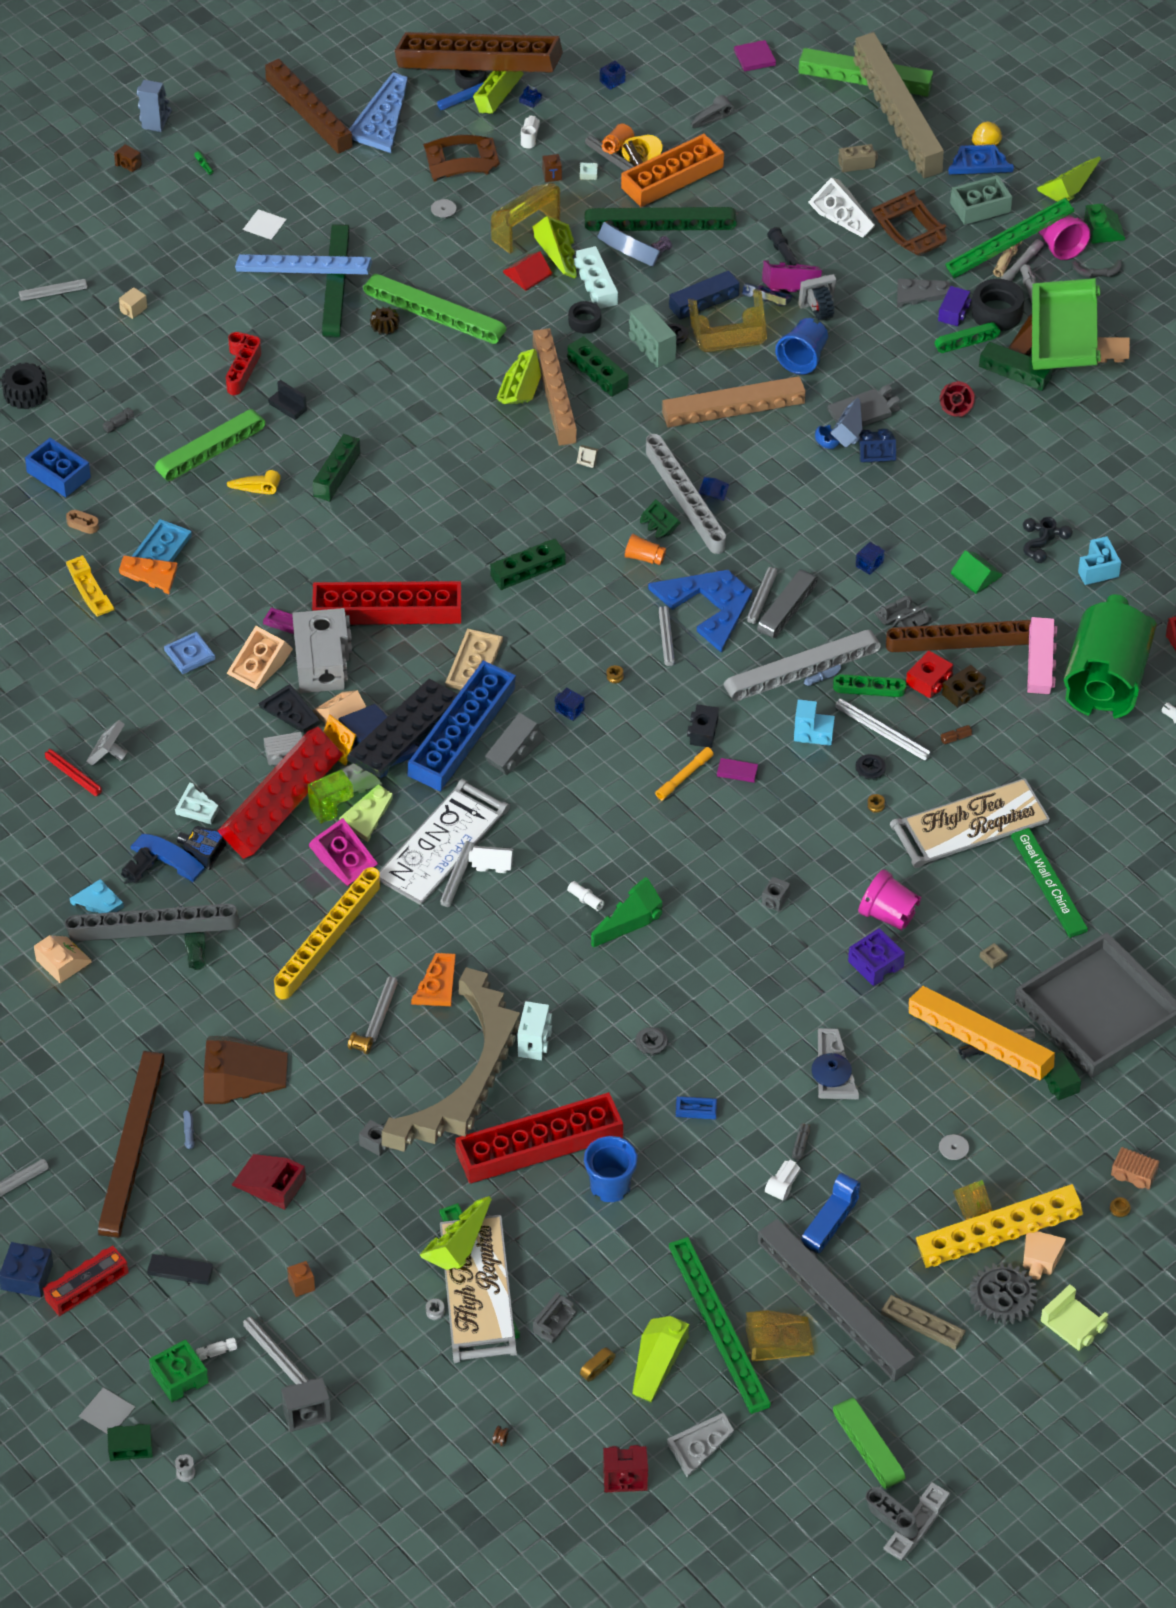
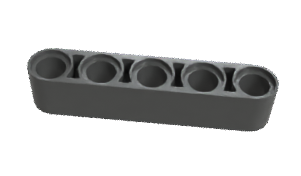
M800 569L761 618L757 631L775 639L814 590L818 577Z

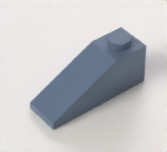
M858 397L845 408L831 431V434L845 448L849 444L854 445L860 439L862 418L860 399Z

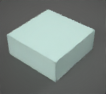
M580 163V179L597 180V163Z

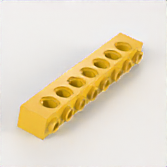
M1071 1184L918 1236L916 1241L925 1267L938 1266L951 1259L955 1260L963 1255L976 1253L990 1246H996L1001 1242L1017 1239L1019 1236L1027 1233H1035L1042 1228L1055 1226L1069 1219H1075L1083 1215L1082 1206L1075 1188Z

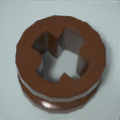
M498 1425L494 1432L492 1443L495 1445L499 1443L501 1447H504L508 1438L509 1428L502 1429Z

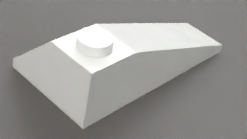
M830 178L809 201L818 214L845 227L862 238L875 226L851 192L838 179Z

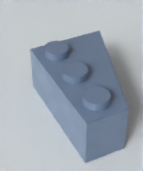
M143 80L141 86H138L137 96H139L138 108L141 112L139 120L142 122V129L162 132L172 111L171 107L167 106L169 100L164 97L166 96L164 85L159 82Z

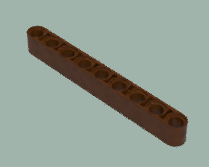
M1031 620L890 628L886 635V649L890 652H912L1029 645Z

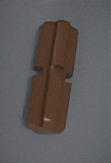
M969 725L957 728L956 731L951 730L942 733L940 739L943 744H948L956 741L957 738L962 739L971 736L972 729Z

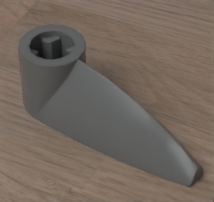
M719 95L714 99L711 106L697 115L691 126L692 128H697L723 119L733 113L734 106L724 95Z

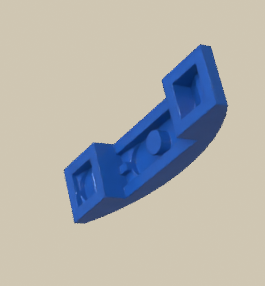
M141 834L130 846L136 852L140 848L147 847L150 850V855L157 854V859L176 868L177 874L192 882L205 869L198 860L185 850L154 835Z

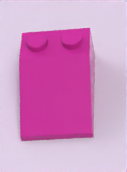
M344 818L316 836L309 843V847L318 859L347 886L354 882L366 868H374L378 865Z

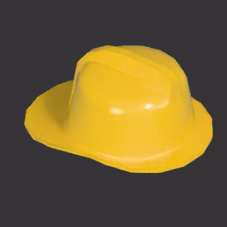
M653 135L632 137L624 142V144L627 143L628 147L631 148L628 141H633L638 153L642 155L643 162L660 155L662 152L661 141ZM622 145V154L630 162V157Z

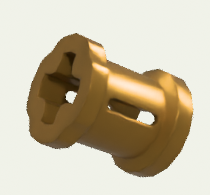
M352 1032L348 1041V1049L352 1050L354 1048L364 1051V1054L368 1055L372 1048L373 1038L357 1035L356 1032Z

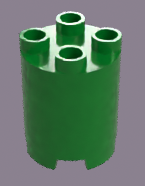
M1118 594L1110 595L1106 602L1092 605L1086 609L1080 620L1063 679L1067 689L1066 701L1074 709L1087 716L1090 715L1092 709L1113 711L1114 719L1131 712L1137 700L1157 626L1156 621L1130 606L1128 600Z

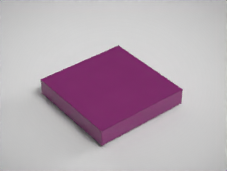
M766 40L734 46V52L744 72L776 65L775 58Z

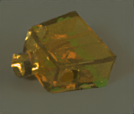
M983 1180L953 1191L965 1220L992 1212Z

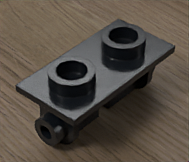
M147 847L140 848L132 857L137 863L135 864L133 860H130L122 868L121 875L127 878L124 883L138 882L143 877L142 873L154 865L153 861L158 855L151 856L149 854L150 850Z

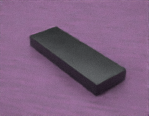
M152 1254L147 1274L209 1285L213 1264Z

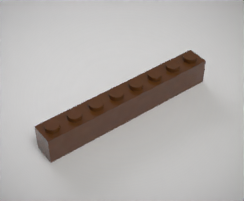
M280 59L265 64L266 80L338 154L352 148V132Z

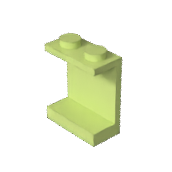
M1068 1285L1042 1310L1041 1322L1080 1351L1084 1346L1088 1347L1098 1333L1102 1334L1106 1330L1108 1314L1104 1312L1100 1317L1095 1315L1075 1299L1076 1289Z

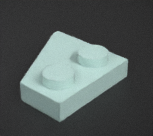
M189 783L175 809L177 815L212 824L219 811L218 805L214 801L209 800L203 792L200 793L196 790L193 783Z

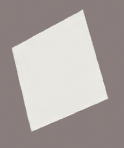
M258 209L243 230L272 239L287 219Z

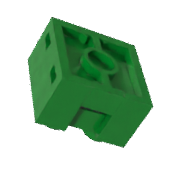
M186 1339L149 1359L150 1371L171 1403L184 1397L183 1393L191 1388L199 1389L209 1383L207 1369Z

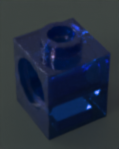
M613 61L600 68V82L609 90L625 82L626 69L617 61Z
M869 542L856 554V567L869 575L884 561V550L872 542Z
M567 687L555 697V711L572 721L585 710V698Z

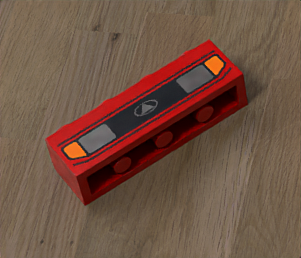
M113 1245L108 1249H103L95 1257L85 1260L79 1267L66 1272L64 1276L50 1282L43 1288L45 1300L57 1315L61 1316L129 1273L127 1261Z

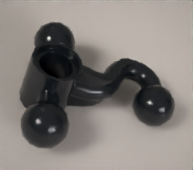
M1044 517L1040 523H1037L1032 518H1027L1023 522V529L1027 532L1038 530L1040 538L1032 539L1025 543L1023 551L1025 555L1033 558L1036 563H1043L1047 559L1046 552L1042 549L1032 551L1031 548L1043 547L1047 541L1054 539L1055 534L1067 540L1071 538L1073 531L1067 525L1060 528L1056 527V520L1052 517Z

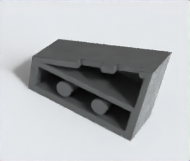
M519 712L485 757L491 766L507 775L545 739L538 724Z

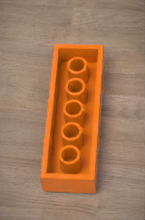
M702 134L621 173V188L640 207H643L723 168L724 152L705 134Z

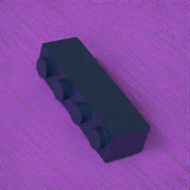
M728 270L669 294V308L679 320L689 317L697 312L739 296L740 283Z

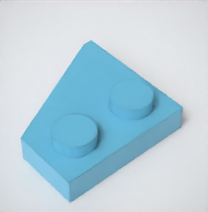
M101 879L70 898L72 905L80 904L91 912L111 913L124 908L123 902Z

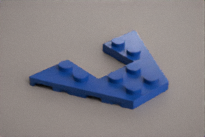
M729 570L648 584V589L672 610L698 593L703 594L721 611L699 624L697 632L720 652L723 651L724 645L730 638L732 630L735 629L741 613L744 612L746 604L752 596V590Z

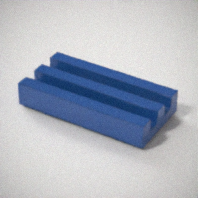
M677 1096L675 1117L716 1120L717 1099Z

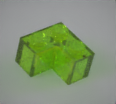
M342 769L308 784L310 810L320 824L337 817V804L354 797L353 784Z

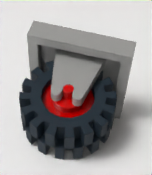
M834 274L801 282L798 300L800 309L811 307L818 320L834 316L833 298L836 284Z

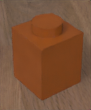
M307 1261L287 1267L288 1281L295 1297L315 1291L314 1276Z

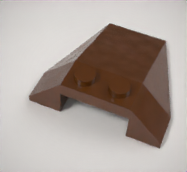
M208 1036L204 1063V1104L230 1103L232 1099L240 1097L245 1099L255 1093L261 1092V1094L286 1088L288 1053L230 1036Z

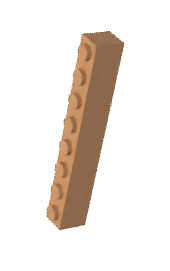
M550 328L534 330L533 348L537 351L541 379L558 444L576 443V425Z
M800 376L662 400V414L667 428L804 404L805 389Z

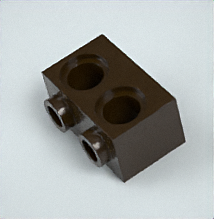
M969 665L943 682L942 695L958 708L962 704L968 703L971 698L983 693L986 677L972 665Z

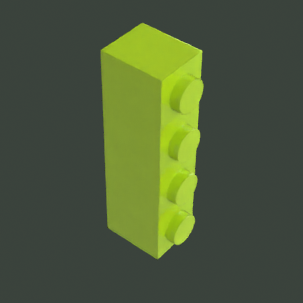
M493 70L473 96L479 113H494L524 75L523 71Z

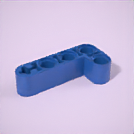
M842 1172L838 1175L833 1186V1194L801 1238L804 1246L817 1253L822 1252L856 1205L860 1193L859 1181Z

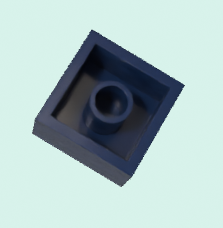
M11 1242L0 1271L1 1290L41 1298L44 1291L43 1288H45L53 1266L51 1249Z

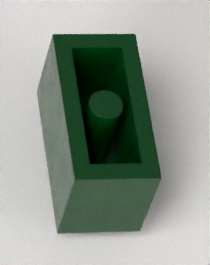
M1062 1051L1055 1053L1054 1068L1042 1079H1045L1050 1093L1054 1094L1059 1101L1080 1093L1081 1079Z
M136 1424L135 1426L118 1425L107 1428L110 1461L153 1458L150 1424Z

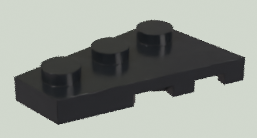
M290 684L258 703L261 709L304 734L321 724L317 716Z

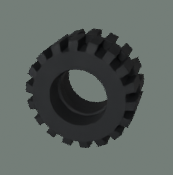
M27 362L24 364L17 363V365L10 366V369L7 368L2 375L4 399L12 407L17 406L18 409H29L28 407L34 408L36 405H40L42 401H45L48 395L45 372L40 366Z

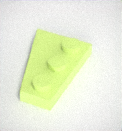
M378 784L344 813L339 820L344 818L354 833L368 842L373 830L378 826L379 819L384 815L391 803L393 794Z

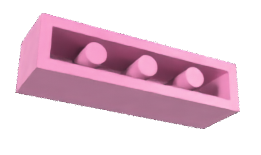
M1031 618L1029 627L1027 693L1050 694L1051 688H1055V677L1052 676V671H1055L1056 660H1053V654H1056L1057 643H1053V637L1057 635V626H1054V619Z

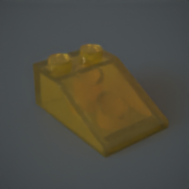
M770 1310L746 1312L745 1326L751 1361L814 1355L808 1317Z

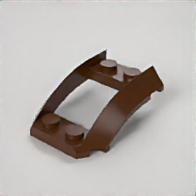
M454 135L423 144L434 182L437 181V178L445 175L450 177L467 172H484L487 175L491 168H496L500 164L493 138L476 135ZM458 144H477L480 158L467 157L446 161L443 148Z
M914 189L871 209L888 235L903 248L917 256L942 246L947 241L945 234L946 225H942L932 216L923 202L919 201ZM912 211L916 219L928 232L907 241L898 233L890 220Z

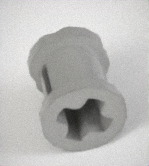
M187 1454L178 1456L175 1460L177 1478L182 1482L191 1481L195 1477L193 1458Z

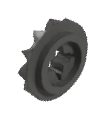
M648 1027L638 1032L635 1043L637 1049L641 1050L643 1054L650 1053L652 1056L654 1053L660 1054L662 1050L666 1049L667 1036L658 1028ZM648 1039L655 1041V1045L648 1043Z

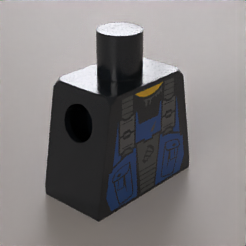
M201 826L194 827L190 835L180 832L177 838V843L183 844L184 850L208 870L211 869L227 844L226 840L216 829Z

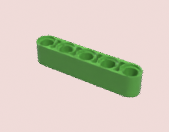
M851 1397L833 1406L836 1419L882 1487L888 1489L904 1481L905 1474L902 1467L855 1398Z

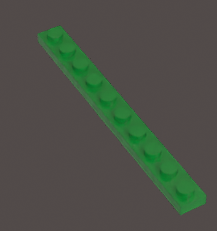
M686 1237L669 1243V1249L750 1414L770 1408L771 1403L689 1238Z

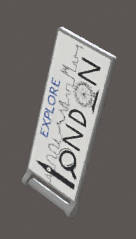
M462 778L456 788L379 871L380 882L417 904L422 905L453 871L466 841L473 842L475 846L501 816L509 811L510 804L500 802L468 784V781ZM465 790L471 793L472 795L496 807L498 811L496 812L492 810L491 808L465 795L464 793H462V791Z

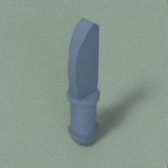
M835 665L822 672H818L816 675L807 677L804 680V684L811 686L818 681L834 676L841 669V665Z
M186 1110L183 1113L184 1144L186 1148L192 1149L195 1144L193 1141V1117Z

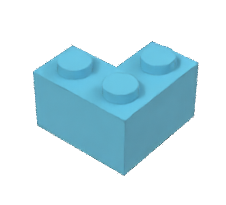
M1108 536L1090 540L1088 556L1080 557L1078 573L1085 585L1119 577L1121 561Z
M798 700L794 741L832 745L835 716L816 714V701Z

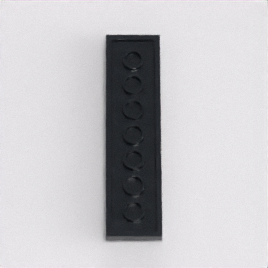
M428 679L348 754L347 760L380 777L439 721L458 694Z

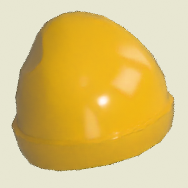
M988 121L981 123L975 129L972 136L974 145L997 146L1002 139L1000 128Z

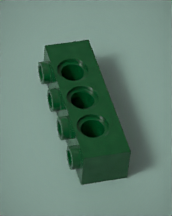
M583 336L567 345L568 360L574 363L581 372L589 376L593 382L597 383L611 397L628 388L629 375L587 338Z
M556 538L491 563V577L499 589L503 590L566 565V552Z

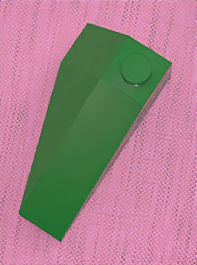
M647 877L632 887L628 892L630 896L624 903L619 902L611 917L606 916L591 933V946L597 947L647 926L660 918L662 915V900Z

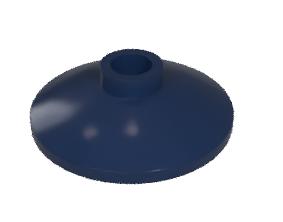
M826 1053L814 1060L811 1072L813 1078L819 1084L826 1087H839L850 1079L852 1067L850 1062L842 1055Z

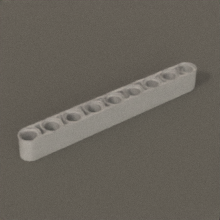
M658 434L648 435L646 438V454L709 550L714 554L723 553L726 546L725 532L662 437Z
M864 630L732 676L724 682V688L733 701H740L817 674L835 665H843L874 654L880 649L881 644L871 630Z

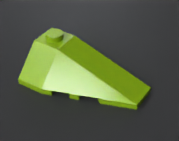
M1100 156L1072 168V170L1059 175L1055 179L1047 181L1037 187V190L1057 202L1065 197L1068 201L1073 199V195L1080 191L1101 160Z
M546 216L532 227L534 237L564 275L576 278V267L572 258L575 251L571 246L574 243L570 227L566 223Z
M490 1196L476 1200L459 1216L460 1220L444 1229L446 1234L439 1239L434 1238L420 1253L421 1258L445 1270L462 1267L466 1263L465 1259L471 1254L492 1200Z
M672 1316L650 1320L641 1337L633 1395L649 1402L653 1401L689 1338L688 1323Z

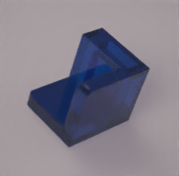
M704 477L699 494L724 501L729 484L716 478Z

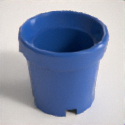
M804 318L799 321L790 333L780 338L776 344L775 353L780 364L789 372L803 375L812 372L820 362V354L829 336L827 329L822 323L819 322L817 324L813 322L814 319Z
M616 1136L601 1137L590 1143L585 1151L584 1165L589 1175L592 1194L599 1196L601 1201L612 1203L620 1201L630 1191L631 1178L636 1170L638 1156L635 1148L627 1140Z

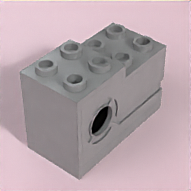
M345 608L292 613L300 693L344 690V682H348L347 670H345L347 669L346 661H349V653H352L351 642H348L351 641V630L347 628L350 627L349 615L345 616Z

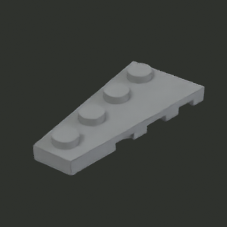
M818 1028V1057L826 1053H835L846 1058L839 1030ZM851 1074L850 1079L845 1084L839 1087H826L818 1083V1098L859 1099L853 1074Z

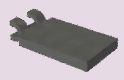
M888 384L883 386L878 392L876 389H872L828 405V412L837 423L845 408L858 397L860 399L863 427L891 417V412L899 411L900 407L898 404L900 399L897 396L892 398L889 393L892 392V388Z

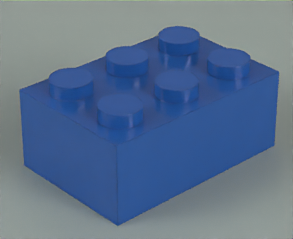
M52 438L47 439L25 457L27 473L64 497L69 496L91 478L89 462Z

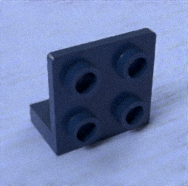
M878 429V432L861 430L859 434L860 439L858 440L860 462L896 460V439L889 429Z

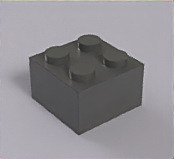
M323 1378L310 1379L307 1382L297 1385L291 1384L281 1389L283 1412L290 1432L331 1421L330 1400Z

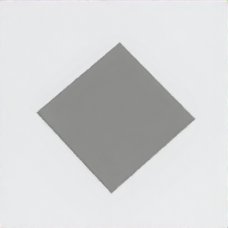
M103 1387L79 1417L107 1434V1428L121 1425L135 1406Z

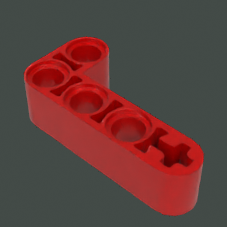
M233 332L228 336L229 351L236 358L226 375V388L230 395H238L243 391L261 356V341L257 336Z

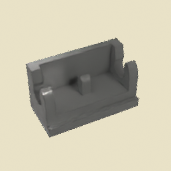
M557 1292L534 1319L533 1333L552 1344L576 1315V1311L572 1309L574 1304Z

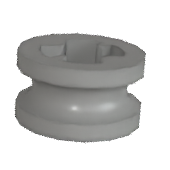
M439 1299L429 1300L426 1304L427 1317L432 1320L441 1319L445 1313L444 1303ZM433 1307H436V1309L439 1308V1311H437V1312H435V1310L432 1311V1308H433Z

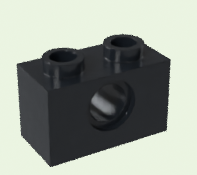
M696 705L695 712L692 711L690 718L692 726H688L687 737H690V745L713 747L719 720V707Z

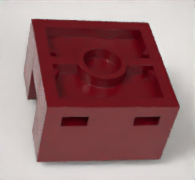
M632 1445L629 1449H620L618 1446L603 1448L604 1493L647 1491L648 1461L646 1446Z

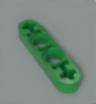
M991 322L940 336L935 340L934 345L939 353H946L993 340L999 336L1000 329L996 323Z
M837 675L833 680V689L837 693L901 697L906 692V682L899 678ZM863 683L865 686L860 688L856 684ZM881 684L884 687L881 689H877L874 687V685Z

